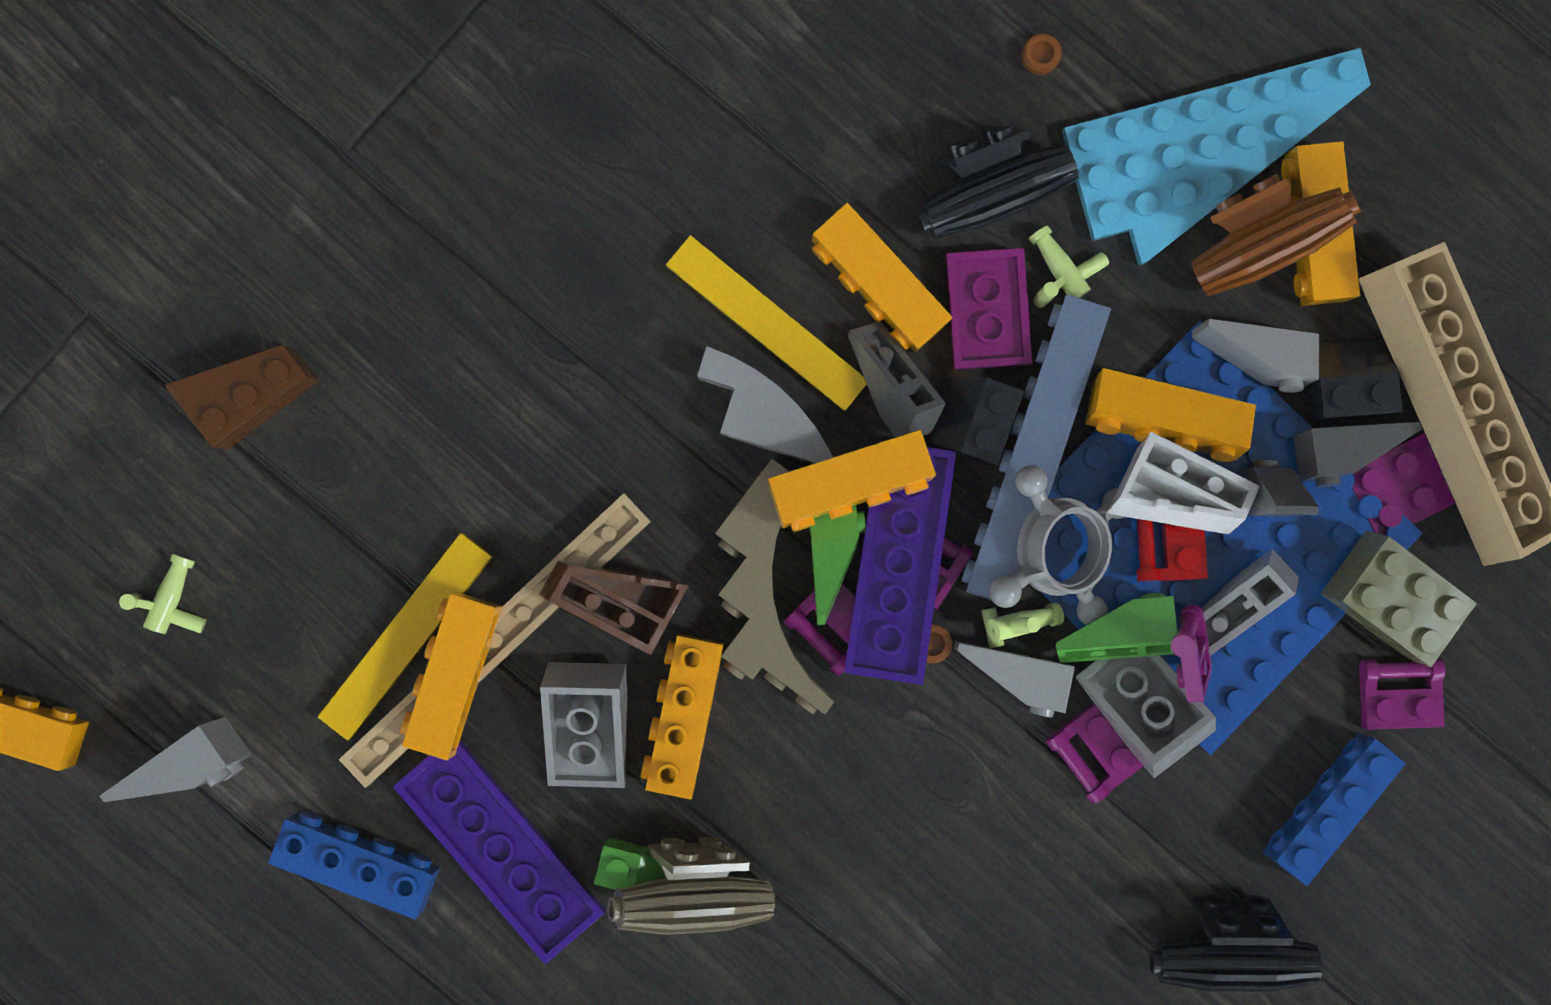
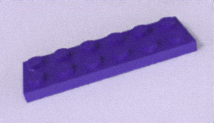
M927 448L936 476L927 482L929 488L910 495H906L903 489L891 493L890 501L869 507L844 671L846 674L923 685L956 451Z
M461 740L455 756L449 760H444L429 755L393 786L545 965L605 913L606 909Z

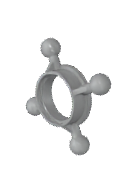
M1036 465L1024 466L1018 471L1015 484L1021 494L1031 498L1035 508L1026 518L1018 538L1017 557L1021 570L1012 577L1000 576L996 578L990 585V598L999 607H1012L1020 600L1021 589L1028 584L1036 590L1049 595L1076 594L1079 600L1076 609L1077 616L1083 624L1088 625L1108 614L1107 604L1102 598L1093 595L1092 590L1107 570L1111 558L1112 539L1108 521L1111 518H1125V516L1107 513L1118 488L1106 492L1102 498V506L1095 511L1088 508L1084 503L1072 498L1055 497L1049 499L1045 492L1048 483L1045 471ZM1074 514L1082 521L1087 531V555L1077 573L1067 580L1056 581L1051 577L1046 567V541L1052 527L1061 517Z

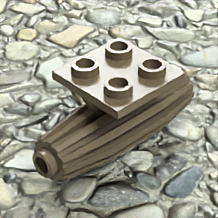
M701 837L698 839V843H685L681 839L666 838L661 840V844L648 845L647 853L659 862L665 878L617 888L614 897L608 899L607 905L608 918L610 922H615L619 930L662 935L719 932L770 920L774 915L775 893H773V886L768 880L728 875L732 871H749V862L738 855L735 849L723 844L721 839Z

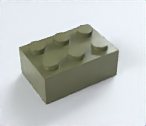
M1369 531L1364 532L1321 592V595L1405 658L1430 668L1477 604L1391 537Z

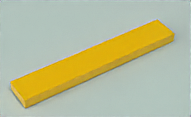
M691 235L666 264L667 268L844 412L867 385L864 376Z
M460 533L319 714L318 718L347 741L351 740L440 626L441 622L437 621L436 617L442 600L444 598L449 599L451 593L459 592L465 594L493 556L464 533Z

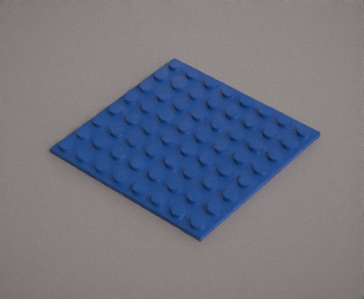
M1199 320L1144 378L1255 404L1256 410L1250 449L1236 461L1221 462L1212 459L1210 454L1198 451L1193 453L1241 476V469L1254 468V461L1273 460L1279 461V468H1292L1299 477L1293 437L1313 427L1269 385L1260 383L1192 339V331L1203 323ZM1095 428L1058 467L1048 498H1072L1096 511L1102 506V498L1105 493L1111 489L1119 488L1136 449L1142 442L1135 440L1134 436L1123 433L1114 435L1104 434ZM1353 474L1340 478L1341 484L1332 487L1317 488L1315 482H1303V485L1319 506L1318 515L1247 516L1246 520L1230 534L1205 530L1208 579L1137 582L1136 570L1140 569L1137 518H1111L1108 521L1112 539L1111 558L1107 570L1092 590L1093 595L1105 601L1108 613L1133 599H1141L1146 594L1161 593L1165 597L1174 596L1178 630L1181 627L1179 622L1180 613L1184 607L1196 605L1202 608L1241 571L1271 549L1299 577L1296 594L1211 655L1212 672L1203 703L1216 717V731L1198 744L1209 755L1216 751L1346 614L1321 595V592L1364 532L1375 533L1368 518L1379 516L1382 509V502L1376 496L1367 495L1358 500L1352 488L1354 485ZM1403 513L1402 520L1397 526L1386 527L1385 535L1391 537L1406 550L1423 534ZM1074 514L1061 517L1052 527L1046 541L1045 563L1049 574L1056 581L1067 580L1077 573L1087 555V531L1082 521ZM1153 521L1156 568L1163 569L1162 527L1160 522ZM1040 592L1051 603H1058L1063 609L1064 616L1078 629L1087 626L1077 616L1076 609L1079 600L1076 594L1054 596ZM1175 654L1160 655L1177 673V664H1181V657Z

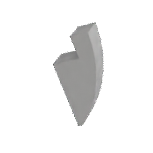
M706 347L697 375L698 379L733 391L720 432L722 436L811 464L833 458L815 425L799 405L777 384L742 361Z

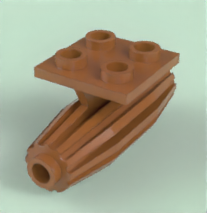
M1278 174L1254 185L1253 188L1256 194L1244 200L1241 193L1217 204L1216 208L1219 213L1210 218L1213 224L1218 223L1231 234L1191 262L1194 273L1205 293L1210 296L1256 282L1318 251L1357 223L1354 215L1362 211L1352 191L1350 190L1343 194L1341 188L1338 187L1291 203L1292 182L1288 177L1281 181Z

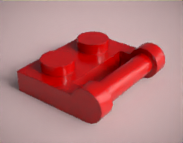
M1137 519L1140 569L1136 570L1137 582L1208 579L1205 530L1161 523L1164 568L1159 569L1156 568L1153 521Z

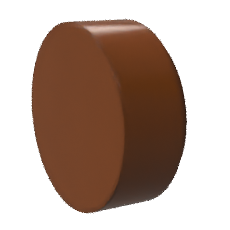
M1034 35L1026 42L1022 50V63L1034 75L1049 74L1057 67L1061 59V46L1051 35Z
M932 624L927 663H938L946 659L950 654L952 639L946 629Z

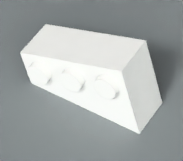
M1150 432L1136 449L1107 513L1230 534L1246 520L1260 486Z

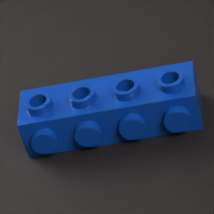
M1358 733L1355 738L1351 739L1344 746L1342 754L1334 764L1320 776L1317 785L1308 796L1298 803L1292 816L1283 827L1272 835L1262 853L1290 876L1308 886L1406 763L1376 738Z
M301 811L300 814L296 812L284 820L268 864L416 919L424 911L440 869L439 866L431 864L432 859L416 852H410L409 855L395 850L396 846L393 843L383 839L374 838L373 841L362 838L358 836L359 831L350 826L337 825L333 827L323 823V818L313 812Z

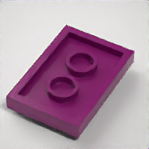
M1024 248L947 253L945 255L949 314L953 317L950 320L953 370L1031 365L1032 352Z
M1425 432L1395 446L1353 473L1354 485L1352 488L1358 500L1364 496L1373 495L1382 502L1379 516L1368 518L1374 533L1385 535L1386 527H1395L1401 522L1402 513L1415 524L1456 503Z

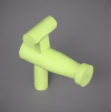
M1048 225L1029 237V240L1033 245L1037 244L1049 270L1057 281L1048 282L1039 290L1033 298L1034 305L1038 308L1045 307L1058 294L1060 288L1067 295L1077 298L1082 297L1091 290L1085 279L1109 265L1107 256L1100 252L1076 267L1065 251L1050 236L1052 230Z
M172 553L169 560L173 563L159 586L153 601L143 599L139 593L125 594L119 600L121 608L126 610L138 607L149 609L143 627L162 634L167 633L170 623L201 634L207 621L205 618L176 609L181 598L188 568L192 569L195 561Z
M1055 602L1047 604L1043 609L1024 610L998 617L996 607L981 610L989 648L1003 646V640L1037 632L1040 628L1047 625L1052 627L1058 626L1064 622L1063 609Z

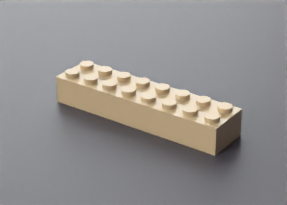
M1446 243L1438 244L1359 278L1358 280L1483 566L1522 559L1550 543L1551 483Z

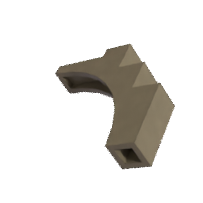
M771 459L715 533L722 538L717 545L734 558H737L740 553L746 556V559L719 593V596L724 599L721 606L738 619L744 614L749 619L722 653L721 657L727 660L724 667L741 680L745 675L753 680L761 668H764L768 671L764 678L781 691L787 686L797 693L798 697L795 701L807 711L814 714L818 709L823 714H826L833 705L834 700L811 679L794 656L780 627L773 598L772 564L776 538L781 523L768 487V479L789 471Z

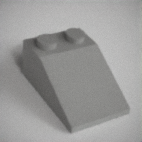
M1161 656L1096 660L1076 676L1077 681L1109 721L1128 749L1153 778H1156L1216 731V717L1203 702L1187 703L1185 688H1179L1177 673Z
M549 662L540 686L548 786L625 788L628 699L626 664Z
M223 717L197 726L102 793L100 798L103 802L194 789L205 783H208L211 788L221 781H227L242 771L244 766L241 762L252 754L228 719Z

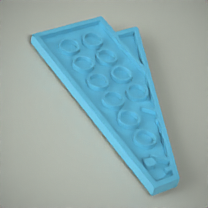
M1361 48L1065 127L1062 130L1065 145L1069 147L1077 164L1079 179L1076 181L1091 240L1095 241L1129 232L1138 266L1148 262L1215 209L1217 204L1225 201L1371 85Z

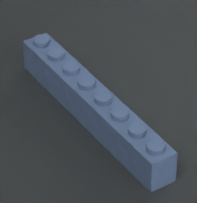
M1067 294L1062 305L1054 304L1047 325L1054 328L1050 342L1042 340L1035 362L1042 364L1038 378L1030 376L1023 398L1030 400L1026 415L1019 412L1017 414L1011 435L1018 437L1014 450H1005L998 470L1006 473L1002 486L1000 488L993 485L986 508L993 510L989 525L981 522L974 545L981 547L977 560H968L961 580L968 583L966 593L992 601L989 595L991 583L1000 576L1012 577L1021 570L1017 557L1018 538L1026 518L1035 507L1030 497L1018 491L1015 484L1016 475L1021 468L1027 465H1036L1042 468L1048 479L1045 492L1049 497L1111 308Z

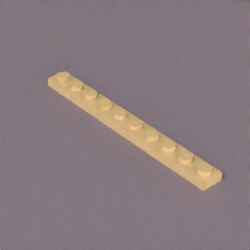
M625 493L502 607L479 682L560 608L539 595L558 560L604 567L651 523L649 518ZM412 692L339 759L365 788L373 783L409 749L402 746L405 735L400 734V729L408 711L413 712L417 697L412 696Z

